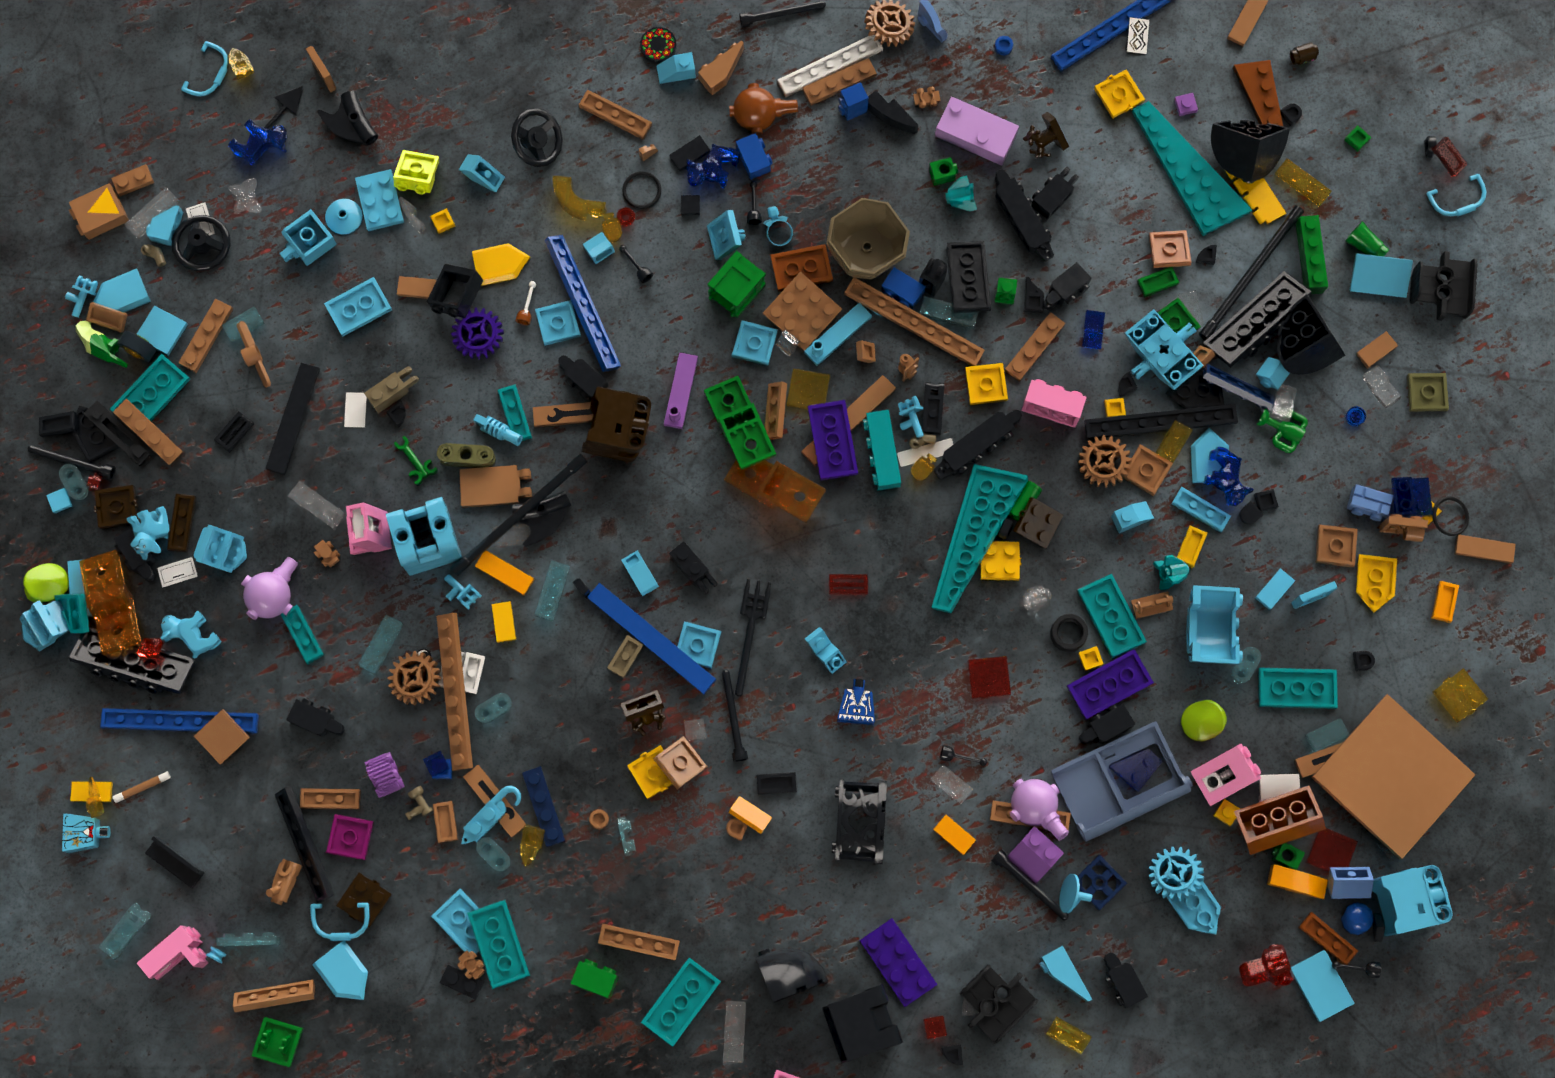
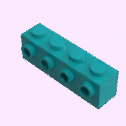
M889 410L866 413V419H863L864 431L868 430L869 435L866 438L867 449L871 448L872 453L869 456L870 467H874L875 474H872L873 485H877L878 491L901 487V477Z

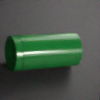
M1028 480L1008 516L1018 521L1020 518L1019 513L1021 510H1024L1029 498L1037 499L1042 489L1037 484Z

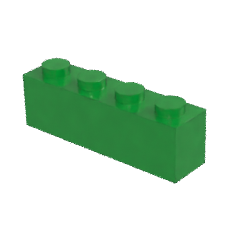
M1319 215L1300 216L1295 226L1303 285L1312 294H1322L1328 288Z

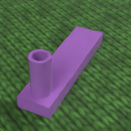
M679 352L664 426L683 429L698 356Z

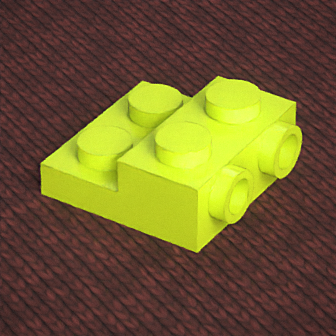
M403 150L393 176L394 187H397L400 191L414 190L420 195L431 193L439 164V156Z

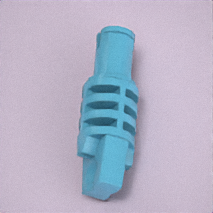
M476 414L473 419L477 425L481 426V431L498 440L505 439L516 446H519L522 442V435L510 430L508 425L490 416L485 418Z

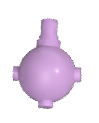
M287 557L282 565L275 568L273 572H262L253 577L249 575L245 577L241 585L245 587L243 599L248 609L247 615L254 620L258 617L274 618L282 613L287 615L293 606L289 603L291 592L288 583L291 580V574L298 566L294 559Z
M1039 779L1017 780L1013 784L1015 790L1011 798V818L1015 822L1020 821L1028 826H1042L1045 830L1051 831L1058 841L1064 839L1069 831L1061 823L1060 816L1056 813L1058 809L1057 795L1060 793L1058 787L1055 784L1050 785Z

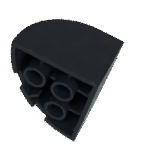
M1230 120L1216 122L1212 124L1211 130L1212 150L1216 160L1225 171L1243 179L1246 183H1254V181L1267 176L1277 165L1285 149L1290 128L1271 123L1255 125V121L1240 120V123H1231Z
M1306 294L1290 308V313L1285 321L1282 320L1278 331L1277 353L1279 359L1288 372L1297 375L1317 372L1346 356L1310 297Z
M768 948L758 952L759 956L756 957L773 1003L828 982L820 963L804 951L784 948L770 952Z

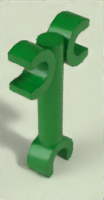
M403 436L405 444L400 446L397 442H394V445L398 450L405 453L416 468V470L409 473V477L419 476L418 480L414 482L418 486L423 482L424 478L429 475H435L438 469L436 467L432 470L428 469V466L432 464L431 460H427L423 466L410 449L409 440Z

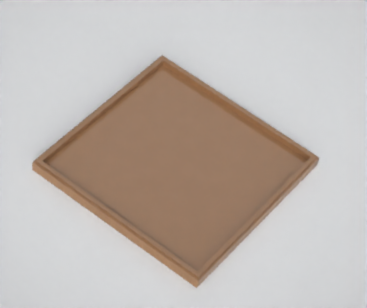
M1386 694L1311 778L1401 860L1472 780L1475 774L1394 699Z

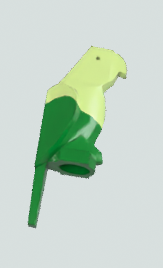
M80 321L75 325L76 333L83 342L87 353L110 363L111 361L125 368L128 367V363L115 356L120 347L117 339H108L103 333L92 329L91 322Z

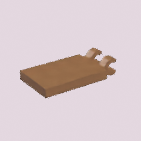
M517 465L460 469L461 507L519 504V498H531V487L521 488L520 480L531 479L530 469L518 470Z

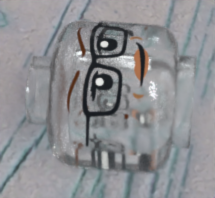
M1040 584L1026 589L1022 596L1024 607L1034 613L1048 608L1050 599H1052L1050 590L1048 588L1045 589Z

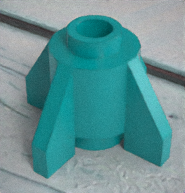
M967 176L960 177L948 188V193H945L947 203L951 204L952 207L966 211L977 210L973 193L974 184L969 183Z
M1167 555L1164 561H1154L1153 563L1159 570V575L1162 579L1159 585L1160 590H1166L1175 584H1179L1189 574L1188 565L1173 555Z

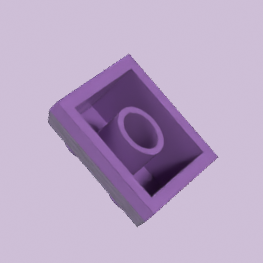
M1034 826L1007 857L1009 858L1008 860L1036 884L1064 852Z

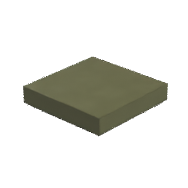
M1409 373L1407 375L1409 412L1449 410L1446 373Z

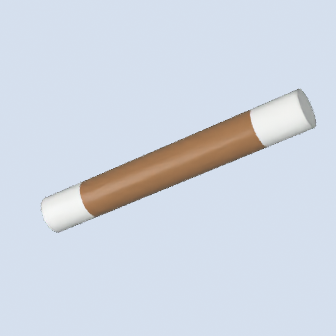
M167 771L114 795L113 800L115 803L127 799L170 779V774Z

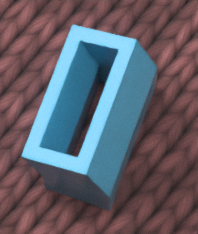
M603 232L583 243V248L595 264L615 252L612 244Z

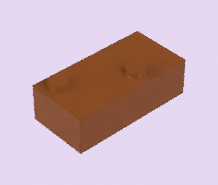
M1310 785L1234 811L1237 824L1250 855L1326 829L1322 813Z

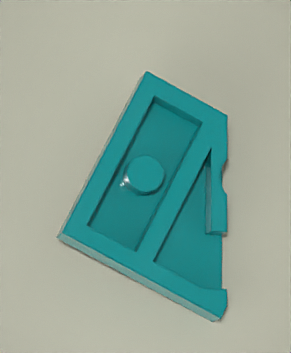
M85 593L54 595L55 600L60 601L64 608L61 613L67 622L70 633L89 632Z

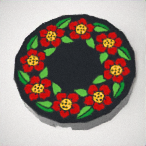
M653 27L642 35L640 41L641 52L650 62L662 63L675 55L677 49L676 38L666 28Z

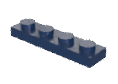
M1209 364L1205 366L1203 378L1208 383L1216 384L1226 392H1233L1239 395L1241 399L1249 400L1262 409L1266 408L1271 411L1273 408L1275 396Z
M541 766L522 772L546 847L565 842L566 840Z

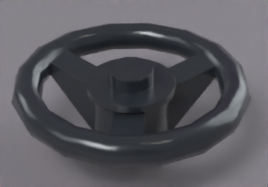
M539 108L526 109L518 115L513 123L511 132L512 145L520 159L534 167L548 166L556 160L562 148L563 138L557 120L550 113ZM538 115L547 120L540 126L532 127L530 130L520 127L523 120L529 116ZM553 128L556 139L555 147L551 155L546 158L543 147L547 143V132ZM519 138L521 145L529 149L536 159H532L524 153L520 146Z
M208 215L192 216L184 220L176 228L172 238V252L176 260L185 268L194 271L210 270L218 266L226 258L231 246L230 234L225 224L217 218ZM200 222H207L217 227L223 236V243L212 239L201 229ZM191 225L192 230L188 233V243L182 254L179 250V239L182 232ZM210 249L221 251L214 260L208 263L196 264L189 262L195 253L205 254Z

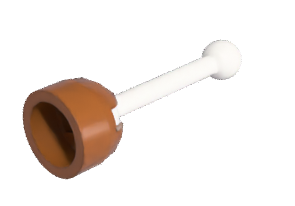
M534 281L529 282L530 289L524 310H520L516 316L515 321L521 325H530L531 314L528 311L533 288L536 287Z

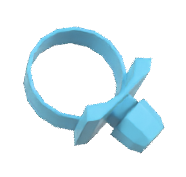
M776 206L769 207L767 213L771 219L763 223L767 226L766 236L772 244L783 246L792 239V227L786 222L788 217L783 215L778 217L779 211ZM776 221L786 222L791 230L790 238L783 244H775L768 237L769 227Z

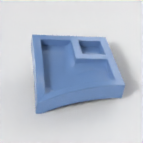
M921 0L919 2L918 21L922 26H926L942 43L947 39V32L941 27L937 13L928 0Z

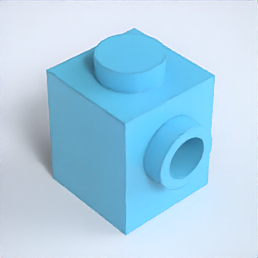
M1271 357L1266 359L1256 373L1262 386L1277 390L1290 374L1283 367L1280 360Z

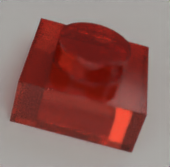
M144 638L137 654L140 658H157L164 642L161 638Z
M944 1016L923 1019L927 1039L947 1036Z

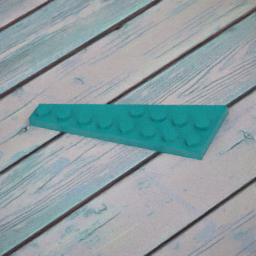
M1149 101L1132 109L1134 117L1202 236L1251 213L1252 209Z
M976 464L973 465L933 600L932 609L952 613L1028 482L1029 477L1027 475Z

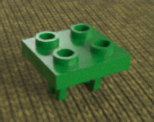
M264 1017L251 1056L291 1067L304 1028Z

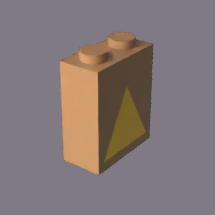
M110 183L69 202L71 206L69 212L74 220L77 219L79 223L76 227L80 235H85L88 240L129 221L119 197Z

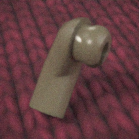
M151 244L141 247V253L154 258L158 267L166 265L161 248Z
M923 433L924 436L921 438H917L915 435L910 439L909 445L911 448L917 449L925 443L935 444L937 435Z

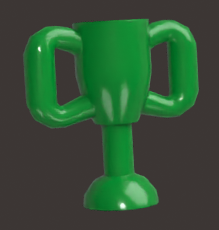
M1265 408L1256 425L1268 424L1276 428L1277 433L1272 439L1273 445L1286 453H1292L1305 434L1308 420L1305 416L1290 410L1285 413L1284 419L1280 423L1269 417V412ZM1289 418H1292L1302 424L1299 426L1295 423L1289 422ZM1281 437L1291 443V446L1279 441Z

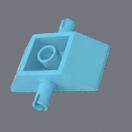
M1153 309L1126 331V337L1143 360L1134 369L1130 370L1133 376L1136 375L1135 378L1139 380L1140 377L1151 369L1162 382L1175 390L1201 369L1204 365L1184 344L1186 339L1196 333V329L1191 327L1192 324L1187 323L1185 327L1176 333ZM1161 349H1166V350H1167V352H1166L1167 354H1165L1164 352L1161 354V353H1160V350H1161Z

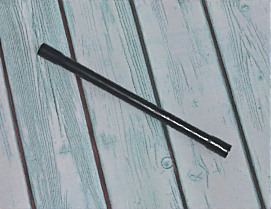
M1294 206L1284 223L1213 317L1205 324L1199 332V336L1202 339L1207 340L1214 333L1218 324L1291 227L1296 224L1299 217L1304 213L1301 207Z
M580 453L566 468L466 556L458 560L451 567L452 571L457 576L465 571L474 560L572 474L582 468L588 462Z

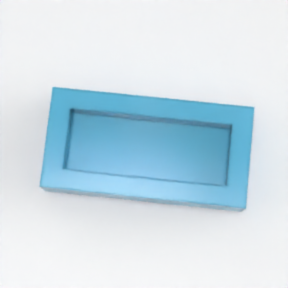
M1280 568L1255 599L1271 610L1295 580Z

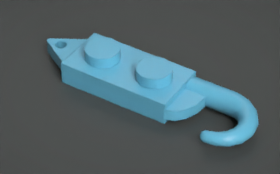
M514 786L502 788L463 828L464 834L461 844L473 841L479 842L505 815L506 806L502 799L508 793H514L516 795L515 806H518L521 801L520 791Z

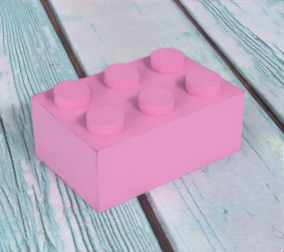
M1031 380L1021 411L1076 428L1086 397L1078 391H1066L1059 385H1047L1043 380Z

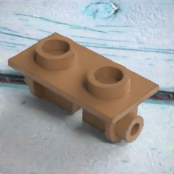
M908 354L900 356L898 370L903 374V382L907 378L910 380L916 375L917 368L919 367L918 357L914 360Z
M1168 591L1131 600L1136 619L1173 610L1172 595L1169 596Z

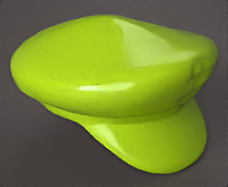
M53 563L41 564L30 569L25 574L23 580L26 597L34 603L39 600L41 602H49L55 600L54 595L65 594L69 588L67 572L61 566Z
M1202 700L1189 705L1181 717L1184 733L1195 741H1207L1218 736L1224 730L1227 722L1226 713L1223 708L1212 700Z

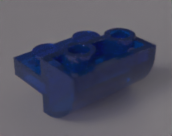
M1398 477L1391 479L1395 514H1400L1403 518H1410L1411 516L1430 517L1433 515L1429 478Z

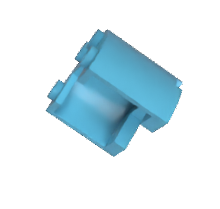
M1193 585L1189 601H1192L1187 610L1186 622L1187 653L1191 654L1188 658L1189 661L1239 665L1243 659V652L1240 651L1239 637L1236 636V629L1239 628V618H1236V611L1243 604V595L1240 594V588Z

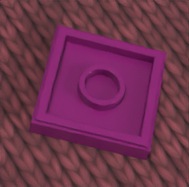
M334 814L326 853L366 860L374 821Z

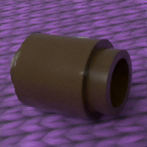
M1312 42L1294 47L1290 51V59L1294 65H1301L1316 60L1317 55H1319L1317 45H1314Z

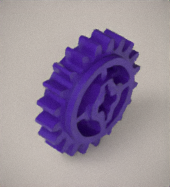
M475 307L474 313H471L469 310L466 318H462V320L456 318L455 321L458 325H452V329L456 332H452L451 336L456 338L453 340V344L458 345L456 347L457 351L463 350V356L469 353L470 359H473L476 354L478 360L481 359V354L488 358L489 351L495 354L493 348H500L498 342H503V338L499 335L504 334L503 329H500L502 323L498 322V316L492 318V311L486 314L485 308L479 313L477 307ZM488 324L492 327L491 337L486 333ZM464 330L469 334L467 343L463 340ZM480 343H486L482 346H477Z

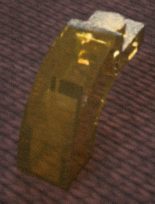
M553 176V187L557 201L569 215L587 221L588 214L594 217L606 216V202L581 199L572 190L573 182L571 177Z

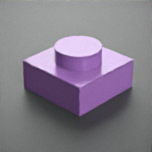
M1193 93L1175 97L1174 101L1179 116L1198 111Z

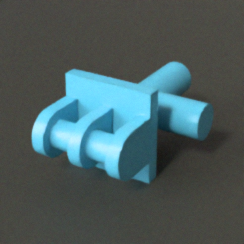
M78 276L72 288L80 290L79 295L67 292L65 299L76 303L72 316L79 318L87 293L96 296L97 281L91 282L89 278L83 279V276Z
M913 396L911 400L906 399L904 403H898L899 415L909 416L910 418L900 423V427L902 430L913 426L916 437L921 438L924 434L916 413L923 410V407L920 406L918 398Z
M450 574L444 578L453 587L445 596L449 601L456 597L469 610V606L472 603L475 604V600L478 597H482L470 584L464 588Z

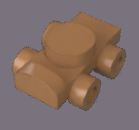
M928 87V92H924L923 88L917 89V94H913L914 105H919V108H925L926 105L931 107L937 106V103L940 102L939 91H935L934 87Z
M322 540L314 546L316 549L314 554L318 559L322 556L323 560L321 562L325 567L328 565L332 567L340 561L338 559L340 554L337 550H331L334 546L330 541L325 543Z
M466 950L458 958L460 962L457 966L461 970L465 968L468 970L465 973L468 979L472 977L478 979L485 973V970L482 968L484 963L481 960L475 959L477 957L475 952Z

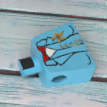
M63 814L62 851L73 853L98 848L100 838H110V827H100V819Z

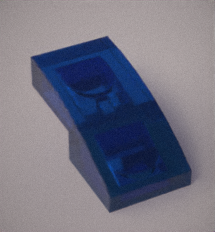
M1086 310L1082 347L1101 349L1105 312Z

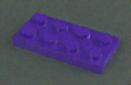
M845 400L809 405L807 408L820 481L858 475Z
M1135 649L1070 683L1066 687L1084 719L1087 720L1152 685L1154 682Z
M893 918L859 940L904 1007L938 985Z

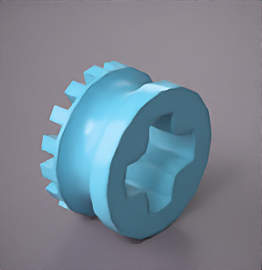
M211 946V951L206 956L222 964V958L226 957L227 954Z

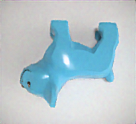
M164 506L156 508V511L148 512V510L137 513L141 523L136 516L126 518L132 525L135 535L131 542V547L137 554L141 555L143 560H147L149 552L161 553V549L155 540L163 537L165 539L169 538V523Z
M196 611L192 618L178 619L175 616L167 615L162 619L161 628L163 634L160 637L161 640H164L165 643L174 638L183 640L193 653L192 658L194 659L208 650L215 649L222 642L214 632L210 634L209 638H202L199 628L207 620L199 611Z

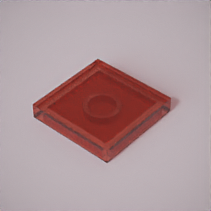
M1007 656L968 660L972 699L1011 695Z
M1326 828L1317 832L1306 863L1329 872L1330 867H1349L1358 841Z

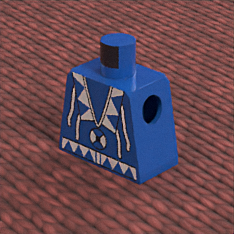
M854 679L853 690L845 689L837 722L874 725L872 691H864L865 680Z

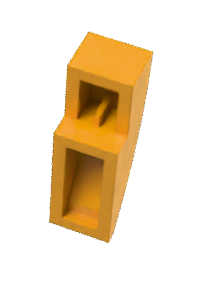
M1273 864L1270 867L1267 885L1324 899L1328 880Z

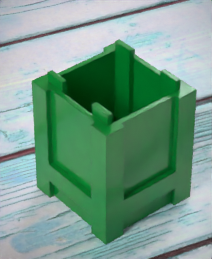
M736 250L708 283L709 300L717 301L731 312V317L735 316L738 318L766 286V282H764L766 273Z

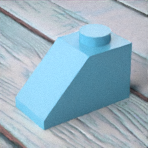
M692 52L673 55L656 66L660 84L696 78Z
M468 154L459 168V171L470 180L493 192H497L505 178L479 155Z
M175 205L152 218L151 224H148L146 228V234L151 242L172 246L174 232L180 225L184 213L180 206Z
M1146 501L1123 507L1114 511L1111 516L1118 533L1154 519Z

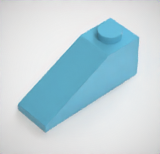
M1063 946L1040 958L1042 962L1039 964L1044 973L1048 972L1049 976L1084 1001L1092 1000Z

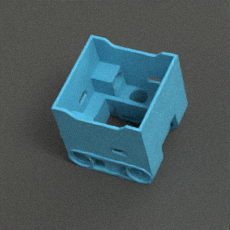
M443 497L426 501L425 506L404 511L400 509L386 514L401 567L403 566L409 576L456 562L462 558L450 514ZM427 516L436 544L418 549L410 521ZM439 522H445L443 529H436V525ZM403 533L408 534L405 541L400 540V535Z
M1429 865L1411 868L1374 879L1372 892L1377 894L1384 919L1385 931L1383 937L1447 923L1452 919L1453 913L1441 871L1437 866ZM1428 869L1433 872V874H1434L1433 879L1431 878V877H1432V873H1431L1430 871H1427ZM1440 909H1442L1445 913V917L1443 920H1441L1443 918V912H1441Z

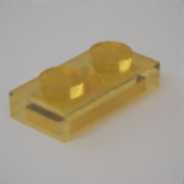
M1175 420L1158 447L1156 454L1173 463L1193 430Z
M1057 1016L1046 1033L1048 1036L1082 1054L1091 1039L1090 1035Z

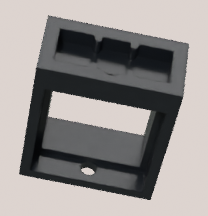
M444 264L426 302L432 308L431 310L437 314L444 313L454 318H466L482 285L483 278L476 270ZM453 280L467 283L457 306L443 303Z

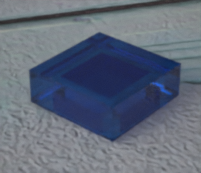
M441 750L423 759L431 777L450 769Z

